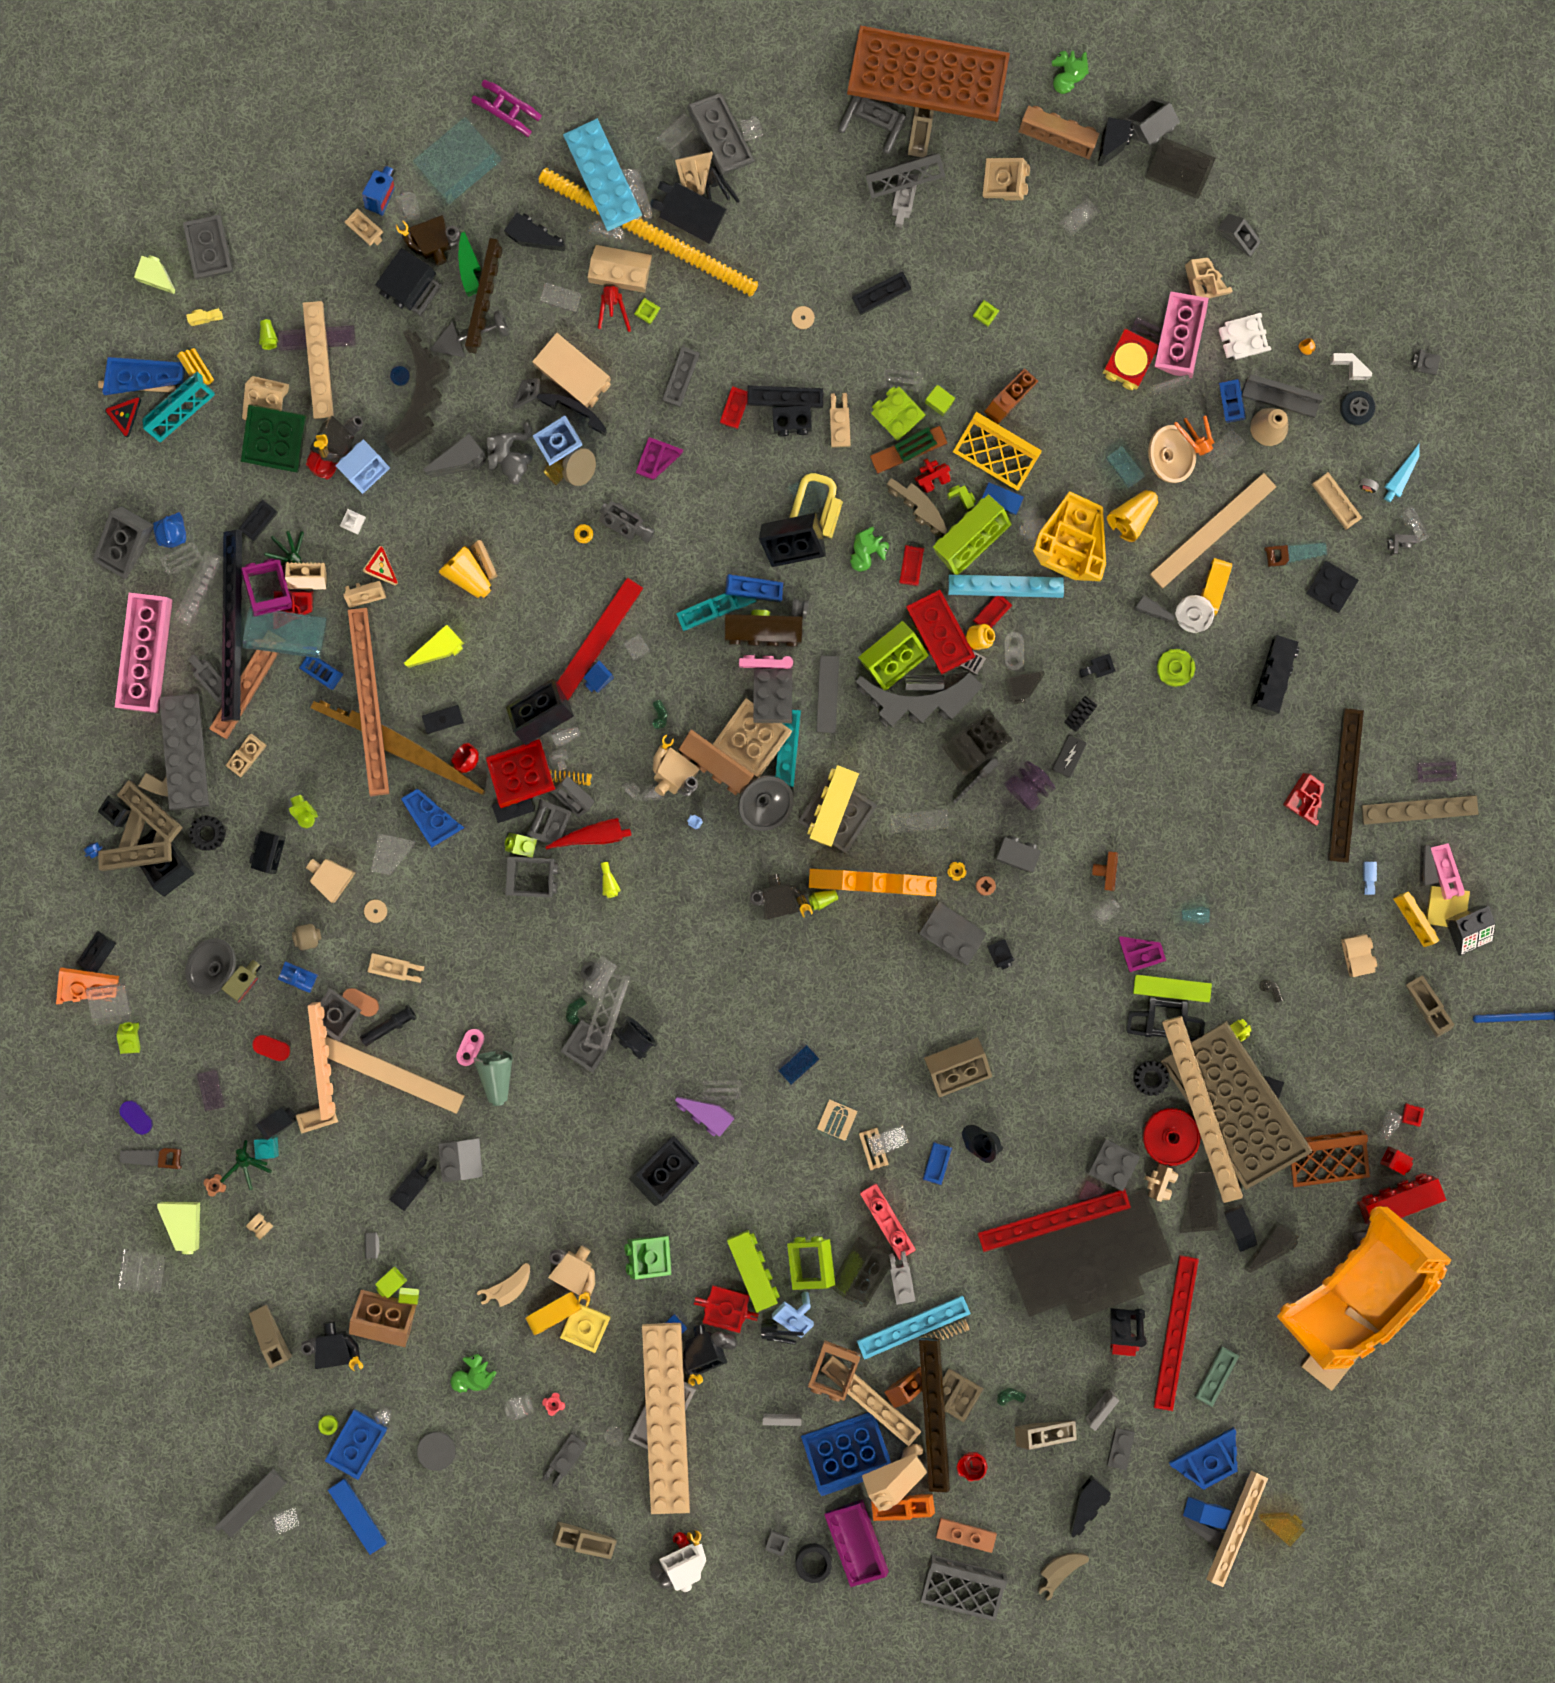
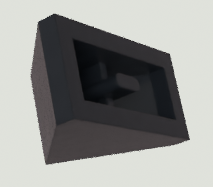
M107 796L98 812L114 826L124 827L131 810L110 796Z

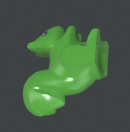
M1061 51L1056 59L1052 60V66L1064 67V72L1058 74L1053 80L1054 89L1060 94L1071 92V89L1074 88V83L1080 82L1089 74L1086 52L1082 54L1081 58H1075L1074 51H1071L1070 57H1068L1066 51Z
M872 526L855 535L853 544L855 553L851 555L850 563L852 568L858 572L866 571L870 568L872 562L870 554L874 552L882 560L886 559L885 555L889 549L888 542L879 543L883 537L878 536L875 538L872 534L874 531Z
M479 1354L464 1357L463 1361L470 1366V1370L468 1373L457 1371L452 1375L450 1380L452 1389L459 1393L467 1392L468 1389L473 1391L486 1390L497 1372H487L485 1369L488 1362L480 1365L482 1356Z

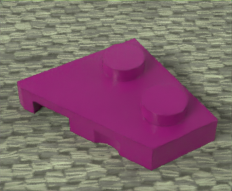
M649 437L636 474L655 480L683 454L684 450Z
M1123 936L1118 937L1129 972L1166 961L1160 942Z

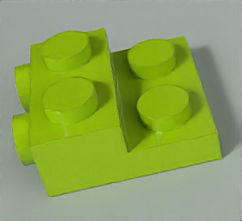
M900 386L897 388L892 387L886 393L888 397L883 402L881 400L877 401L872 406L873 411L871 412L897 441L902 439L926 416Z

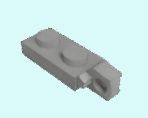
M908 175V178L914 181L918 180V175ZM899 176L897 186L902 184L903 177ZM917 185L896 191L892 208V215L897 216L895 227L902 228L904 218L909 219Z

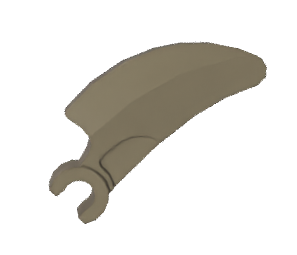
M1067 1553L1050 1561L1040 1572L1046 1578V1582L1038 1588L1039 1594L1047 1590L1048 1594L1045 1598L1047 1601L1050 1600L1053 1592L1061 1582L1074 1570L1089 1561L1088 1556L1082 1553Z

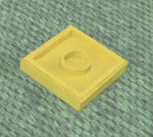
M1431 886L1426 920L1430 925L1448 927L1446 919L1468 910L1470 891H1464L1463 896L1457 897L1455 895L1451 899L1444 900L1441 887Z
M580 1304L582 1309L569 1316L560 1338L595 1353L611 1317Z

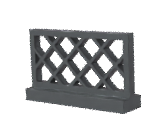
M932 1555L921 1603L996 1621L1003 1592L1007 1585V1574ZM932 1573H941L943 1579L935 1583L931 1578ZM954 1577L960 1578L962 1584L953 1588L949 1580ZM947 1582L951 1590L941 1594L938 1586ZM972 1582H977L981 1588L972 1593L968 1585ZM992 1586L999 1588L998 1594L993 1597L987 1592V1589ZM965 1587L969 1595L960 1599L956 1591ZM935 1589L939 1595L934 1600L926 1598L927 1592ZM984 1591L988 1599L979 1604L975 1596ZM953 1593L958 1601L948 1604L944 1598ZM972 1598L976 1606L968 1609L964 1606L963 1602ZM991 1603L994 1607L993 1614L984 1613L982 1607Z

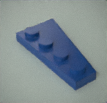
M108 357L102 392L104 395L183 384L185 368L181 362Z

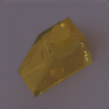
M1288 1512L1262 1513L1258 1516L1263 1523L1290 1547L1306 1530L1302 1526L1303 1521L1296 1514L1291 1516Z

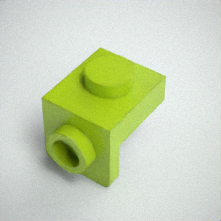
M957 485L949 489L950 492L947 494L948 500L959 495L966 512L971 511L975 507L974 503H976L972 492L968 493L965 485L962 487Z
M509 833L505 839V851L533 858L537 839Z
M126 1022L119 1025L116 1036L120 1054L140 1053L139 1023Z

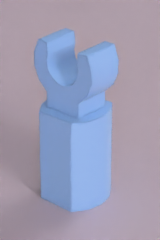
M690 815L687 820L688 825L694 829L700 828L703 823L702 819L696 815Z
M1363 862L1364 895L1375 894L1374 881H1377V862Z

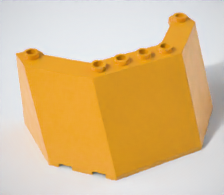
M1379 1206L1370 1212L1369 1220L1371 1222L1366 1236L1360 1241L1361 1245L1347 1255L1348 1259L1344 1263L1336 1266L1332 1276L1325 1278L1320 1287L1297 1302L1283 1305L1280 1309L1281 1312L1277 1315V1318L1322 1369L1349 1368L1354 1364L1353 1360L1360 1356L1363 1359L1375 1350L1374 1346L1378 1343L1382 1345L1387 1343L1440 1288L1442 1283L1439 1279L1442 1280L1447 1272L1445 1265H1449L1451 1259L1388 1207ZM1348 1306L1376 1327L1379 1332L1374 1333L1345 1314Z

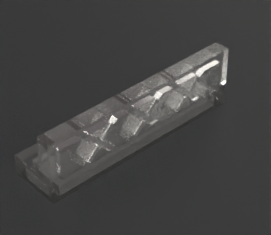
M207 550L205 551L174 620L191 628L193 627L223 563V557Z
M607 973L584 1042L585 1046L606 1052L630 980L629 976ZM610 977L621 981L619 988L611 991L608 985ZM611 995L614 1004L612 1007L605 1009L602 1000ZM601 1006L603 1011L598 1013ZM605 1013L608 1022L599 1028L596 1018ZM599 1031L602 1037L600 1045L590 1043L591 1035Z

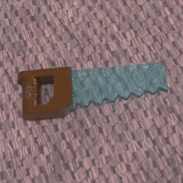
M1326 543L1264 548V551L1267 552L1268 567L1284 566L1289 564L1290 561L1294 563L1301 559L1306 560V558L1311 559L1312 557H1321L1323 554L1327 555ZM1274 550H1280L1281 559L1279 562H1275Z

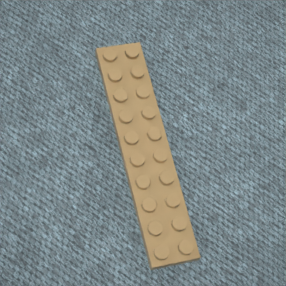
M681 1323L642 1324L651 1514L690 1513Z

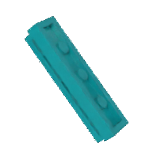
M196 371L142 419L143 429L157 441L162 442L215 396V392L203 383V376ZM200 388L208 393L204 397H195V393ZM184 402H193L192 408L181 409V405ZM170 414H179V419L177 421H168V416ZM157 426H165L166 428L161 435L153 429Z

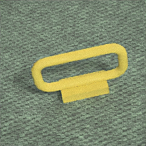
M816 473L807 474L799 484L790 518L798 516L807 484L810 481L824 483L829 487V492L820 524L823 536L832 538L843 501L835 498L837 488L831 478Z

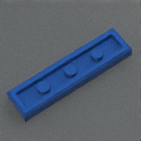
M345 1478L328 1489L369 1555L387 1544Z

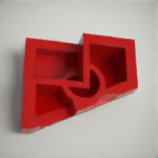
M282 590L274 591V599L283 597ZM289 591L292 608L273 612L274 629H278L312 612L313 591Z
M1303 773L1283 805L1317 826L1319 824V820H1317L1318 808H1321V795L1324 790V784L1311 774ZM1301 799L1302 804L1300 807L1297 808L1299 800Z

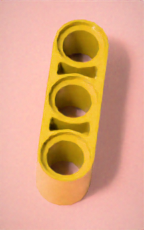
M1213 558L1211 562L1213 565L1208 572L1205 581L1207 584L1203 588L1201 596L1210 601L1214 608V616H1216L1232 569V563Z
M570 1292L532 1313L525 1319L535 1336L577 1313L582 1308L578 1304L574 1292Z

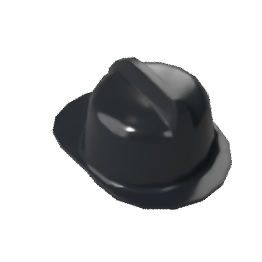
M976 1125L964 1127L962 1138L966 1149L985 1163L993 1162L996 1155L1003 1150L997 1134L984 1131Z

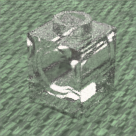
M529 1391L508 1399L505 1403L506 1406H504L507 1417H511L512 1421L535 1412Z

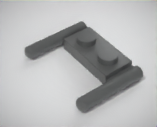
M853 96L838 131L845 133L854 114L882 129L891 131L883 148V152L889 154L905 122L906 116L898 114V112L868 98Z

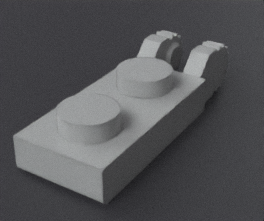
M905 1251L901 1252L900 1255L903 1262L901 1265H895V1256L893 1253L889 1254L890 1272L897 1305L915 1301L909 1263H907Z

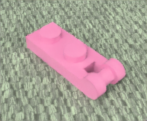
M744 655L743 658H739V668L790 669L793 666V659L789 656H785L782 660H775L774 656H763V659H755L754 655Z
M1449 843L1432 847L1431 851L1444 900L1451 899L1455 895L1457 897L1463 896L1465 893ZM1449 883H1453L1454 888L1450 889Z

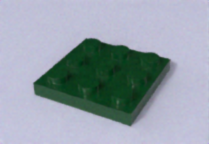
M249 404L241 462L298 473L307 415Z

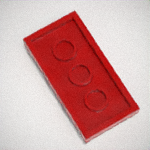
M941 590L906 606L941 675L975 658V654Z

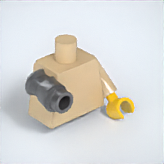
M665 735L662 739L663 745L659 746L653 758L654 780L658 782L655 791L661 796H664L668 790L673 794L679 792L683 796H689L698 787L695 776L699 768L671 747L668 750L667 748L673 744L674 738L671 743L667 744L664 740L667 736Z
M580 1246L576 1254L570 1251L567 1253L561 1249L553 1250L549 1255V1261L552 1264L558 1265L548 1278L578 1294V1304L581 1299H585L587 1307L595 1286V1271L591 1268L592 1263L586 1261L591 1251L584 1246Z

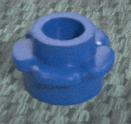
M95 842L85 847V857L90 856V858L98 856V851L102 849V846Z

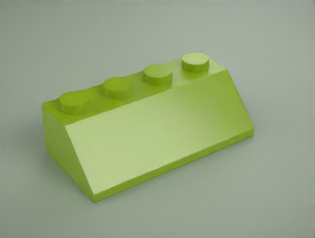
M988 494L971 511L967 512L961 521L953 525L943 538L938 539L933 549L954 575H959L1012 524L1005 509Z

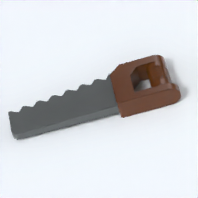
M161 1148L159 1150L154 1149L153 1151L151 1149H143L142 1151L139 1149L136 1151L134 1149L131 1151L120 1150L119 1161L121 1163L151 1165L170 1169L182 1168V1165H180L181 1149ZM173 1152L172 1164H167V1155Z

